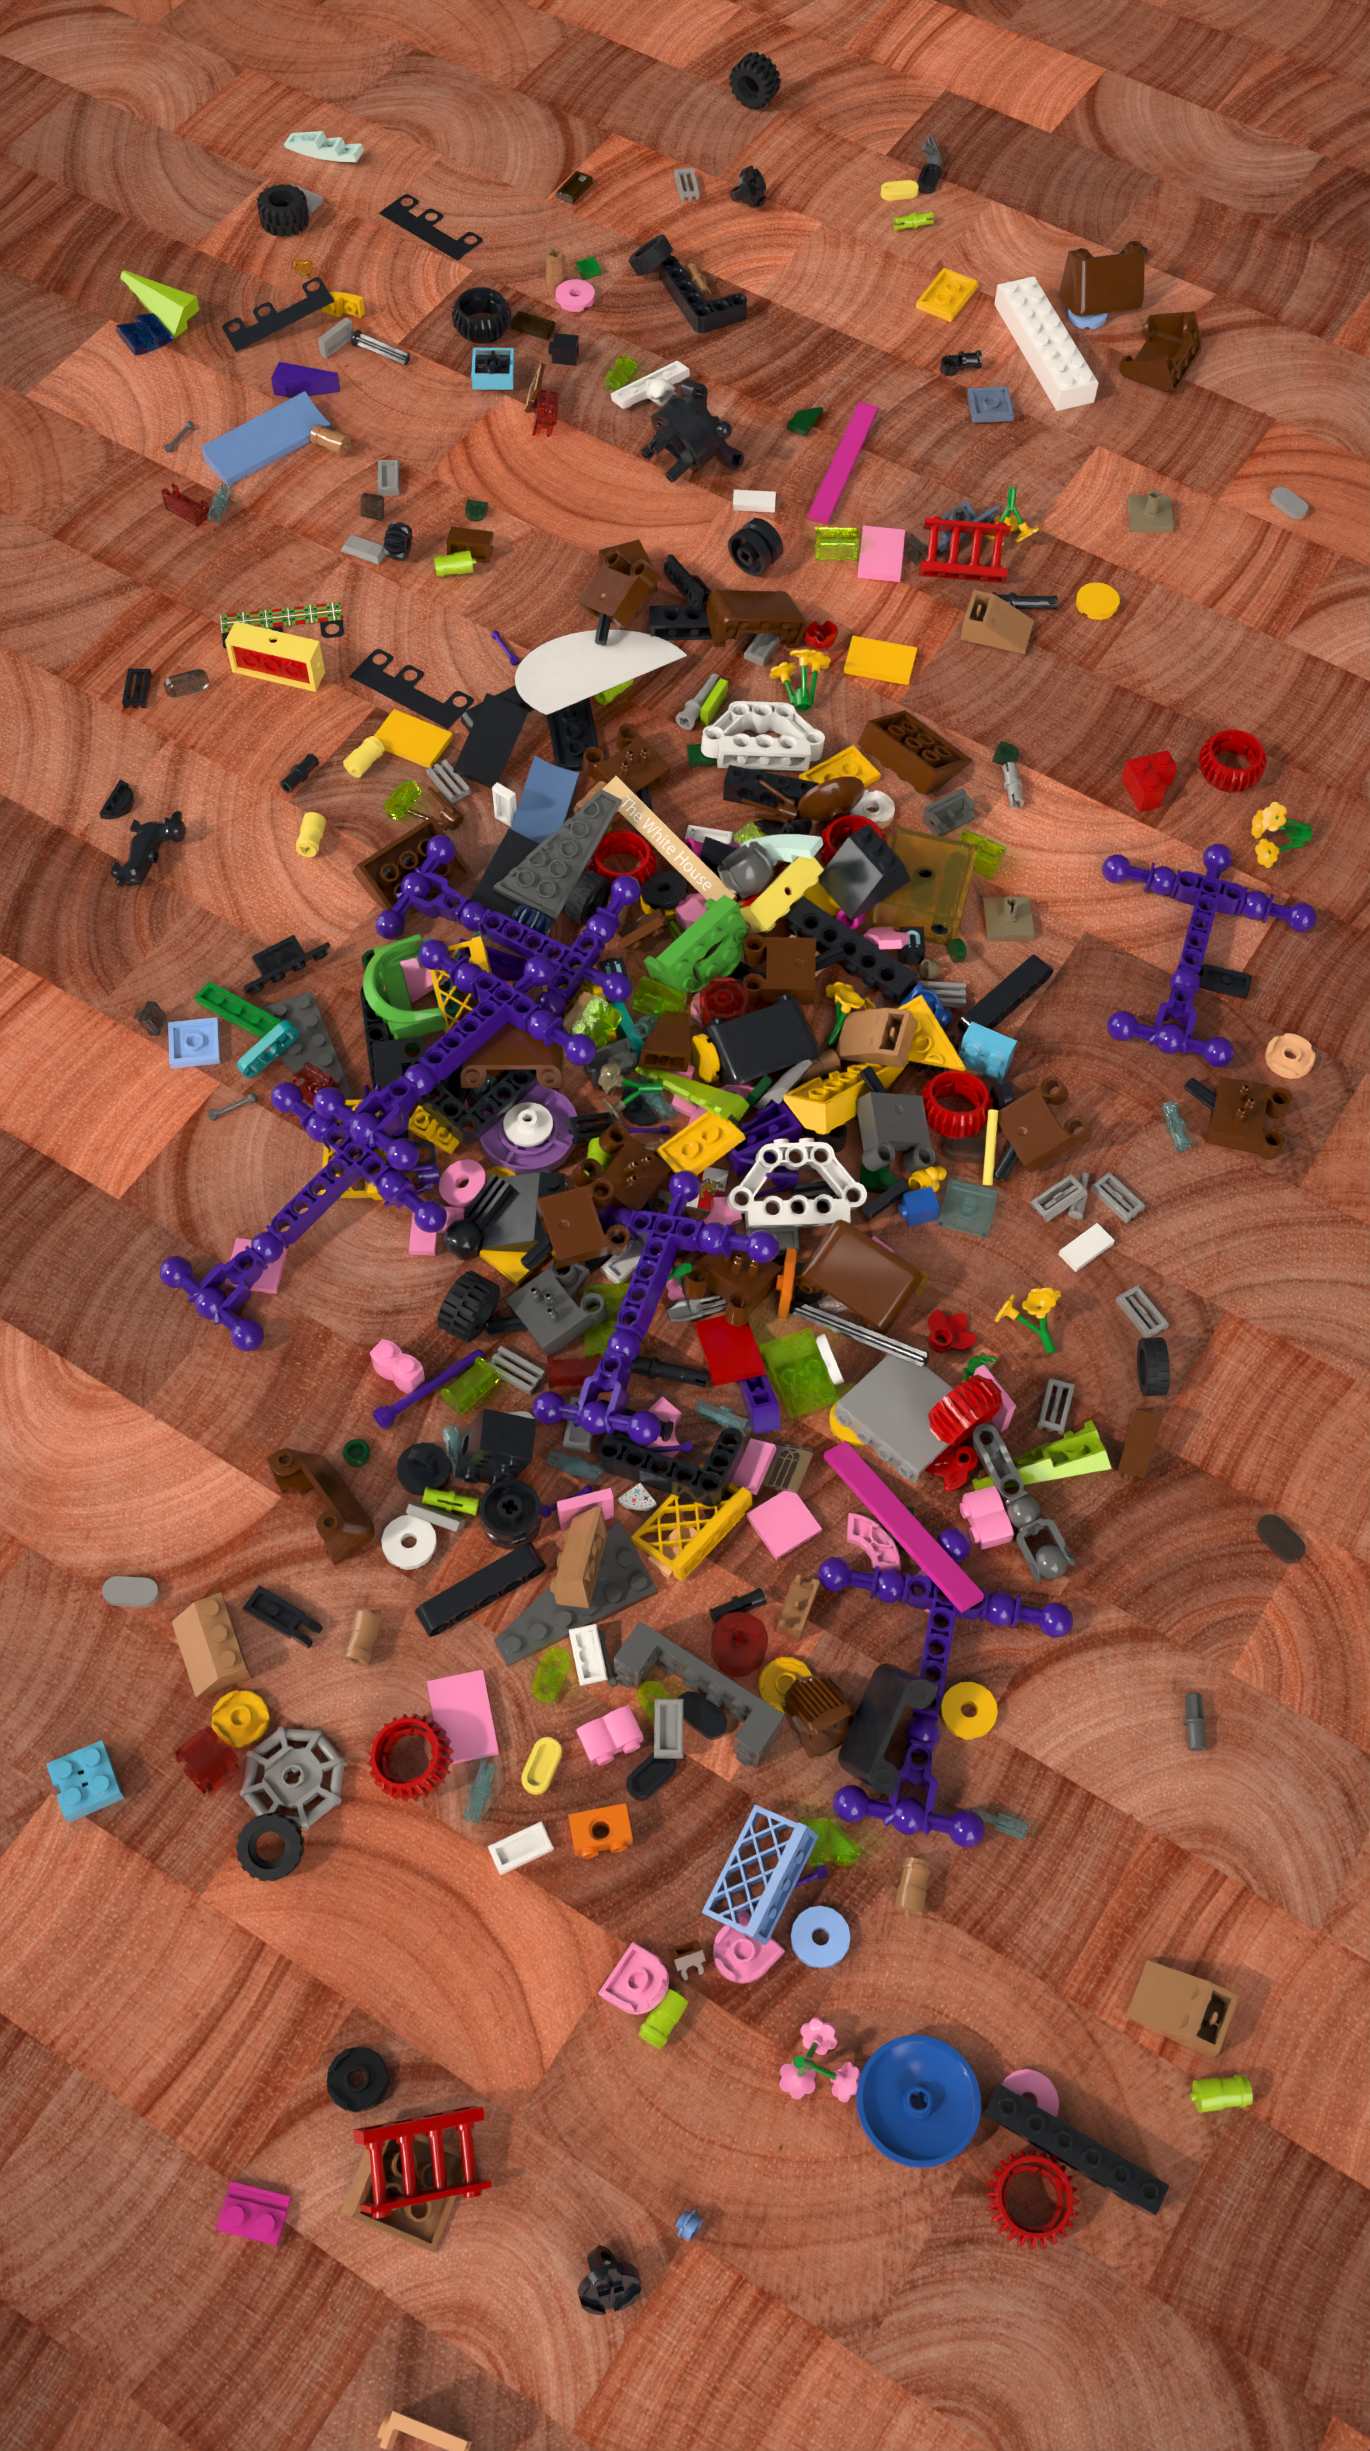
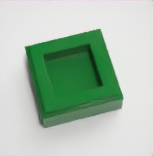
M594 257L575 262L576 269L583 280L601 275V268Z

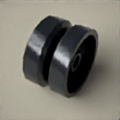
M760 518L750 519L742 529L735 532L728 540L730 556L735 564L748 575H761L783 554L784 546L777 530L770 523Z
M516 1479L503 1480L493 1484L484 1493L480 1502L482 1527L487 1539L495 1546L506 1550L517 1549L526 1543H531L538 1536L542 1526L540 1500L536 1491L527 1483Z

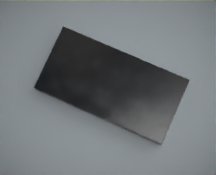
M486 693L453 773L492 789L500 781L529 711Z
M589 697L547 715L555 766L575 772L582 771L585 750L589 747L599 748Z
M509 828L475 889L470 902H481L492 911L499 912L512 919L514 911L521 904L494 891L493 886L502 881L514 867L522 863L540 844Z

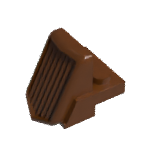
M660 908L650 914L640 916L635 923L618 932L621 937L618 942L622 949H631L645 971L648 970L644 960L649 955L656 959L675 940L669 929L671 924L664 909Z
M823 1675L798 1677L785 1693V1702L781 1706L792 1730L796 1731L807 1756L812 1759L844 1741L854 1717L852 1714L854 1712L849 1702L844 1698L842 1691L830 1677L826 1678Z

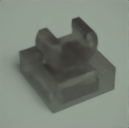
M363 493L361 495V516L381 521L384 518V497L374 493Z
M911 534L906 540L910 547L906 548L903 554L906 558H909L911 554L915 553L911 560L916 565L920 562L921 556L925 560L927 559L928 547Z
M147 1001L145 1008L137 1009L133 1018L139 1019L140 1026L144 1027L150 1036H159L167 1015L155 1001Z

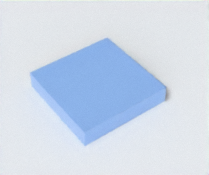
M217 1017L168 1022L169 1064L171 1069L221 1063L219 1021Z

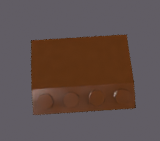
M905 710L869 720L857 743L864 749L865 753L881 761V765L894 771L901 780L907 781L914 786L917 792L924 795L940 789L972 761Z
M432 816L357 864L352 872L365 891L384 911L392 910L399 900L396 894L401 892L403 878L407 874L415 872L414 867L421 868L427 859L428 841L434 836L446 834ZM457 850L454 859L450 863L439 865L434 874L446 878L451 889L473 875ZM431 886L429 896L424 900L431 902L438 895H441L442 891ZM413 905L404 916V920L418 912V910L413 908Z

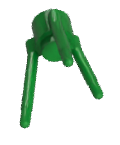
M984 1352L980 1353L979 1356L972 1357L967 1363V1368L962 1370L964 1374L962 1383L969 1379V1376H974L975 1370L982 1365L986 1366L990 1371L988 1362H996V1357L988 1356Z

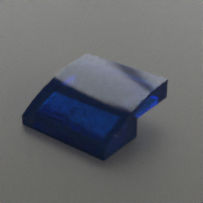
M154 313L136 315L135 323L116 325V333L135 356L149 353L173 340L171 333Z

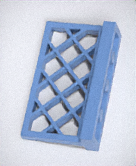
M754 1805L702 1913L766 1946L819 1835L800 1822L796 1823L758 1805ZM760 1815L767 1817L770 1828L757 1833L755 1825ZM787 1827L794 1829L790 1839L780 1844L777 1832ZM772 1834L775 1846L762 1852L759 1840ZM754 1843L756 1855L744 1860L742 1855L744 1847ZM777 1853L779 1861L776 1867L767 1871L764 1859ZM759 1862L762 1874L749 1879L746 1867ZM740 1870L743 1882L730 1887L729 1878L731 1874ZM764 1880L765 1890L763 1894L753 1898L751 1886ZM745 1889L748 1901L735 1907L732 1894ZM727 1897L730 1909L720 1914L713 1912L718 1900ZM750 1908L752 1917L747 1927L740 1925L737 1914Z

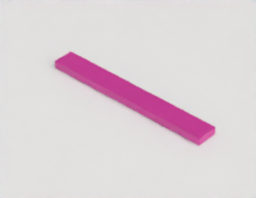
M858 402L809 511V520L829 524L878 413V406Z
M846 1441L824 1453L823 1458L961 1613L983 1600V1592Z

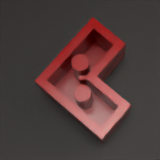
M1168 750L1126 760L1121 779L1139 813L1159 808L1166 790L1165 786L1172 785L1177 765Z

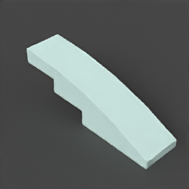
M323 131L291 133L284 143L286 149L306 156L336 162H357L364 151L361 143L345 144L342 137L326 138Z
M779 834L748 840L741 845L749 847L750 842L757 841L770 854L774 867L779 860L793 863L798 856L812 859L823 846L822 837Z

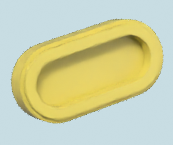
M912 180L886 182L881 186L880 195L888 201L912 199L918 195L919 185Z
M552 1737L541 1738L533 1747L521 1776L522 1785L530 1794H542L551 1784L562 1758V1748L556 1739Z

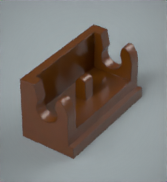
M451 527L446 539L447 555L470 551L471 558H475L476 562L490 563L493 552L491 544L494 534L492 531Z

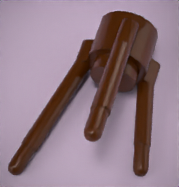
M760 780L759 783L782 799L784 803L779 802L777 808L745 798L741 800L743 803L773 812L776 815L754 814L755 818L787 824L795 820L798 812V806L794 805L795 800L786 797L764 780Z
M428 787L427 790L444 807L440 813L442 820H436L439 826L444 831H447L448 828L452 830L458 829L464 821V815L457 811L440 791L435 792L431 787ZM407 810L409 814L425 821L430 818L417 811Z

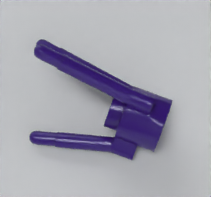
M738 1158L739 1162L754 1165L756 1162L750 1158ZM777 1166L774 1172L766 1173L765 1176L772 1178L773 1183L777 1186L756 1193L754 1199L777 1192H786L787 1187L797 1185L799 1180L797 1170H789L784 1166Z
M437 1163L414 1166L409 1170L400 1171L417 1172L418 1183H424V1185L416 1188V1195L424 1191L434 1190L433 1184L439 1183ZM386 1201L384 1203L385 1206H390L394 1204V1202L391 1203L389 1201Z

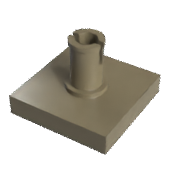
M1151 490L1148 495H1128L1127 509L1130 532L1172 533L1174 523L1170 496H1161L1162 493L1158 490Z
M983 897L982 910L986 941H1033L1035 934L1030 897Z

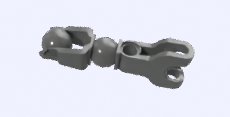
M988 1423L980 1424L973 1432L974 1450L1000 1496L1005 1500L1010 1523L1019 1529L1016 1544L1029 1566L1034 1580L1040 1584L1042 1577L1051 1580L1060 1578L1065 1574L1068 1564L1075 1566L1074 1556L1068 1550L1055 1522L1051 1519L1042 1518L1040 1504L1036 1499L1029 1496L1028 1490L1024 1491L1023 1481L997 1429ZM983 1439L991 1440L992 1443L989 1445H984L981 1441ZM1014 1482L1019 1486V1491L1014 1495H1009L1004 1491L1005 1484ZM1047 1529L1056 1545L1048 1544L1042 1546L1033 1557L1025 1539L1029 1535L1035 1536L1040 1530Z

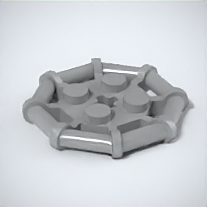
M284 1726L277 1727L278 1730L245 1755L247 1762L243 1787L239 1791L240 1798L246 1800L257 1816L276 1812L277 1814L280 1807L288 1809L298 1808L300 1817H287L293 1819L298 1827L307 1831L310 1830V1826L334 1806H339L342 1802L340 1796L347 1760L341 1757L325 1737L324 1731L319 1728L315 1731L284 1728ZM288 1740L309 1742L306 1748L301 1747V1749L288 1746ZM281 1743L282 1749L267 1760L263 1757ZM316 1746L329 1759L328 1762L320 1763L315 1757L313 1751ZM259 1764L264 1766L265 1774L262 1783L255 1785L257 1766ZM333 1770L330 1791L322 1788L324 1772ZM290 1771L294 1774L297 1772L301 1773L296 1784L286 1783L289 1779L287 1774ZM265 1791L272 1799L273 1804L269 1810L257 1796L258 1793ZM318 1795L325 1798V1800L306 1814L305 1805Z

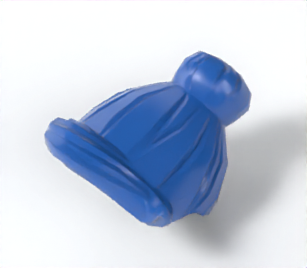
M918 983L903 998L900 1007L922 995L941 1027L948 1026L953 1018L951 1011L943 1007V1002L939 996L930 990L923 989L922 983Z

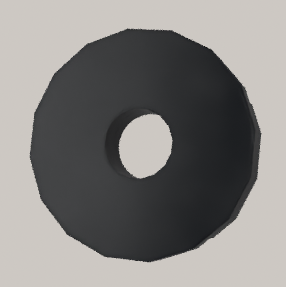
M673 871L655 873L650 878H647L641 886L643 903L646 906L650 905L651 909L654 910L659 908L664 910L675 908L679 905L678 902L686 899L688 894L685 878ZM665 889H668V890H669V891L664 892V893H661V892H660V891L665 890Z
M353 2047L345 2049L334 2058L328 2068V2093L334 2103L345 2111L359 2113L370 2110L381 2101L387 2091L389 2081L387 2066L381 2056L370 2048ZM358 2070L363 2071L366 2074L364 2085L360 2088L351 2087L349 2084L351 2074Z

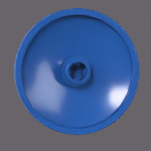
M908 2035L887 2042L869 2058L858 2081L856 2110L864 2134L874 2148L883 2156L905 2167L918 2169L932 2168L952 2160L969 2144L980 2120L981 2095L972 2068L957 2050L933 2037Z

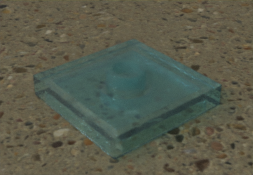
M949 1179L937 1225L987 1238L999 1191Z
M697 1400L694 1409L701 1418L726 1428H736L745 1436L749 1435L752 1428L750 1422L745 1418L735 1415L734 1410L722 1405L718 1408Z

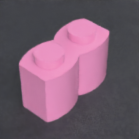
M381 1339L370 1352L375 1371L383 1378L393 1380L395 1385L404 1393L409 1394L426 1382L421 1363L411 1355L402 1354V1351L395 1343Z
M996 1486L965 1493L962 1503H960V1511L964 1519L968 1518L971 1525L969 1535L973 1544L977 1543L979 1549L983 1550L1011 1542L1014 1536L1013 1529Z
M629 1705L616 1709L576 1729L591 1765L597 1763L598 1766L606 1765L614 1760L615 1754L622 1751L625 1754L631 1753L640 1748L639 1743L644 1741L643 1734Z

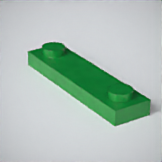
M210 981L194 997L196 1004L259 1039H262L276 1025L282 1022Z

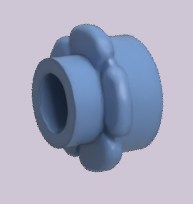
M694 2209L692 2213L685 2210L677 2221L675 2227L679 2229V2238L684 2237L690 2242L700 2229L704 2219L697 2214V2209Z

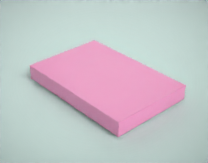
M863 526L857 578L900 582L905 530Z
M483 1669L427 1681L433 1719L439 1724V1727H442L447 1732L445 1736L452 1741L449 1744V1747L454 1750L450 1755V1759L453 1760L452 1764L498 1755L499 1751Z

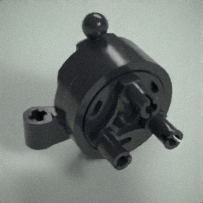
M691 378L684 380L680 386V393L683 398L675 394L672 395L651 415V422L656 434L640 450V453L649 461L663 449L669 451L677 459V462L665 473L666 478L671 483H674L688 469L695 472L699 471L714 456H716L720 463L731 469L740 468L744 462L743 453L727 445L725 441L732 434V426L726 421H720L718 416H711L707 409L708 390L704 384Z

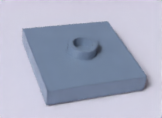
M1007 386L967 389L972 423L1013 421L1014 413Z

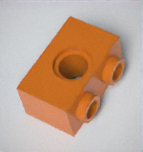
M626 1803L568 1814L575 1856L581 1855L583 1859L598 1856L599 1851L610 1849L612 1853L622 1852L628 1849V1845H633ZM597 1827H605L609 1830V1834L607 1837L599 1839L593 1835V1831Z

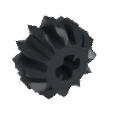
M392 522L385 531L384 553L393 560L404 561L411 551L412 528L402 522Z

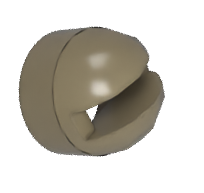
M924 959L921 962L919 974L922 978L934 979L939 975L940 967L936 961Z

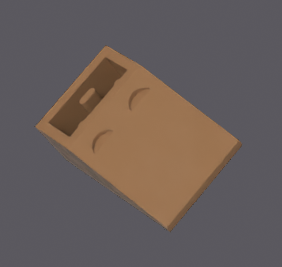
M973 590L964 618L960 640L1025 654L1034 620L995 594Z
M880 1008L847 1013L836 1054L842 1060L905 1068L917 1022L909 1010Z
M1147 1960L1125 2017L1212 2059L1220 2052L1239 1995L1210 1981Z

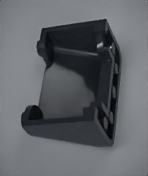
M785 993L777 996V1001L771 1006L731 1020H724L723 1016L708 1020L709 1025L703 1026V1031L709 1037L707 1042H712L718 1054L720 1071L717 1074L719 1075L720 1083L727 1085L740 1084L821 1054L818 1042L797 996Z
M885 1663L876 1667L840 1748L838 1761L842 1769L874 1789L892 1797L898 1784L899 1775L895 1766L885 1761L883 1755L905 1704L917 1709L926 1708L932 1703L939 1686L893 1664Z

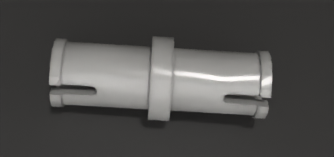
M1008 762L1009 769H1007L1006 764L1002 766L1005 777L1004 789L1008 792L1010 807L1015 809L1019 808L1018 801L1021 807L1024 805L1021 792L1023 785L1018 777L1016 763Z

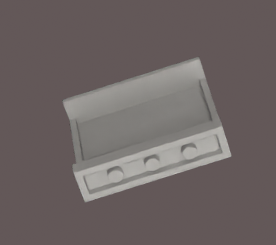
M888 1354L837 1402L834 1416L842 1426L852 1430L862 1443L868 1444L873 1448L882 1460L888 1461L893 1465L903 1478L909 1479L915 1484L920 1474L950 1445L943 1441L940 1442L929 1429L928 1413L953 1388L928 1367H921Z

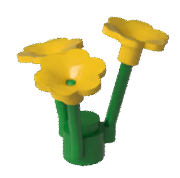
M794 650L790 652V656L799 658V666H801L802 688L797 689L796 693L793 694L790 685V675L795 673V663L783 662L779 666L773 667L770 678L782 680L789 694L790 704L794 705L798 711H806L815 704L814 694L817 675L820 673V669L829 668L831 658L824 656L823 653L817 652V650ZM806 666H810L813 673L810 692L807 688Z
M1273 802L1264 811L1258 810L1257 815L1252 820L1251 834L1255 839H1260L1265 830L1272 832L1283 830L1287 831V838L1293 842L1277 847L1273 842L1261 839L1259 845H1256L1255 851L1258 855L1257 860L1259 864H1264L1266 868L1273 866V863L1277 861L1279 852L1292 848H1302L1303 843H1307L1312 836L1310 824L1286 818L1287 808L1278 802Z

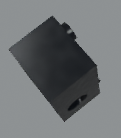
M484 1408L459 1437L455 1477L463 1479L466 1483L476 1484L480 1482L489 1484L490 1487L503 1480H514L533 1460L536 1419Z

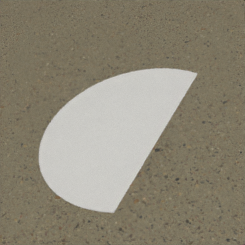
M597 630L578 632L551 640L529 653L517 668L515 685L518 693L526 703L539 712L548 715L687 655L672 643L641 632L609 630L608 639L604 646L595 643Z

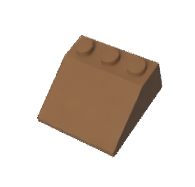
M378 2118L375 2125L393 2121ZM416 2134L412 2145L417 2192L435 2188L430 2138L423 2134ZM396 2139L385 2141V2147H382L386 2194L387 2198L405 2194L400 2144L396 2143ZM443 2144L447 2185L460 2183L464 2177L462 2153ZM365 2149L340 2214L435 2253L456 2195L392 2209V2215L372 2218V2214L362 2212L360 2204L374 2201L369 2150Z

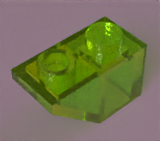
M801 1819L800 1823L808 1826L819 1835L807 1860V1865L821 1866L825 1864V1861H835L838 1866H852L854 1862H859L861 1848L831 1819Z

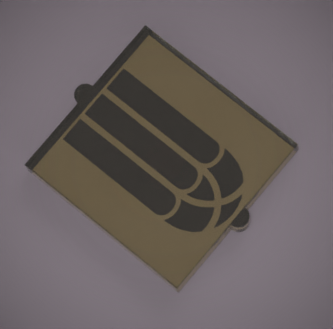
M773 1442L777 1450L761 1486L774 1488L776 1492L784 1490L797 1493L814 1452L811 1449L796 1447L795 1444L786 1445Z

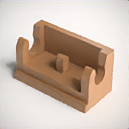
M796 1575L795 1580L791 1582L774 1627V1632L800 1641L819 1590V1580L812 1579L808 1583L802 1580V1575Z

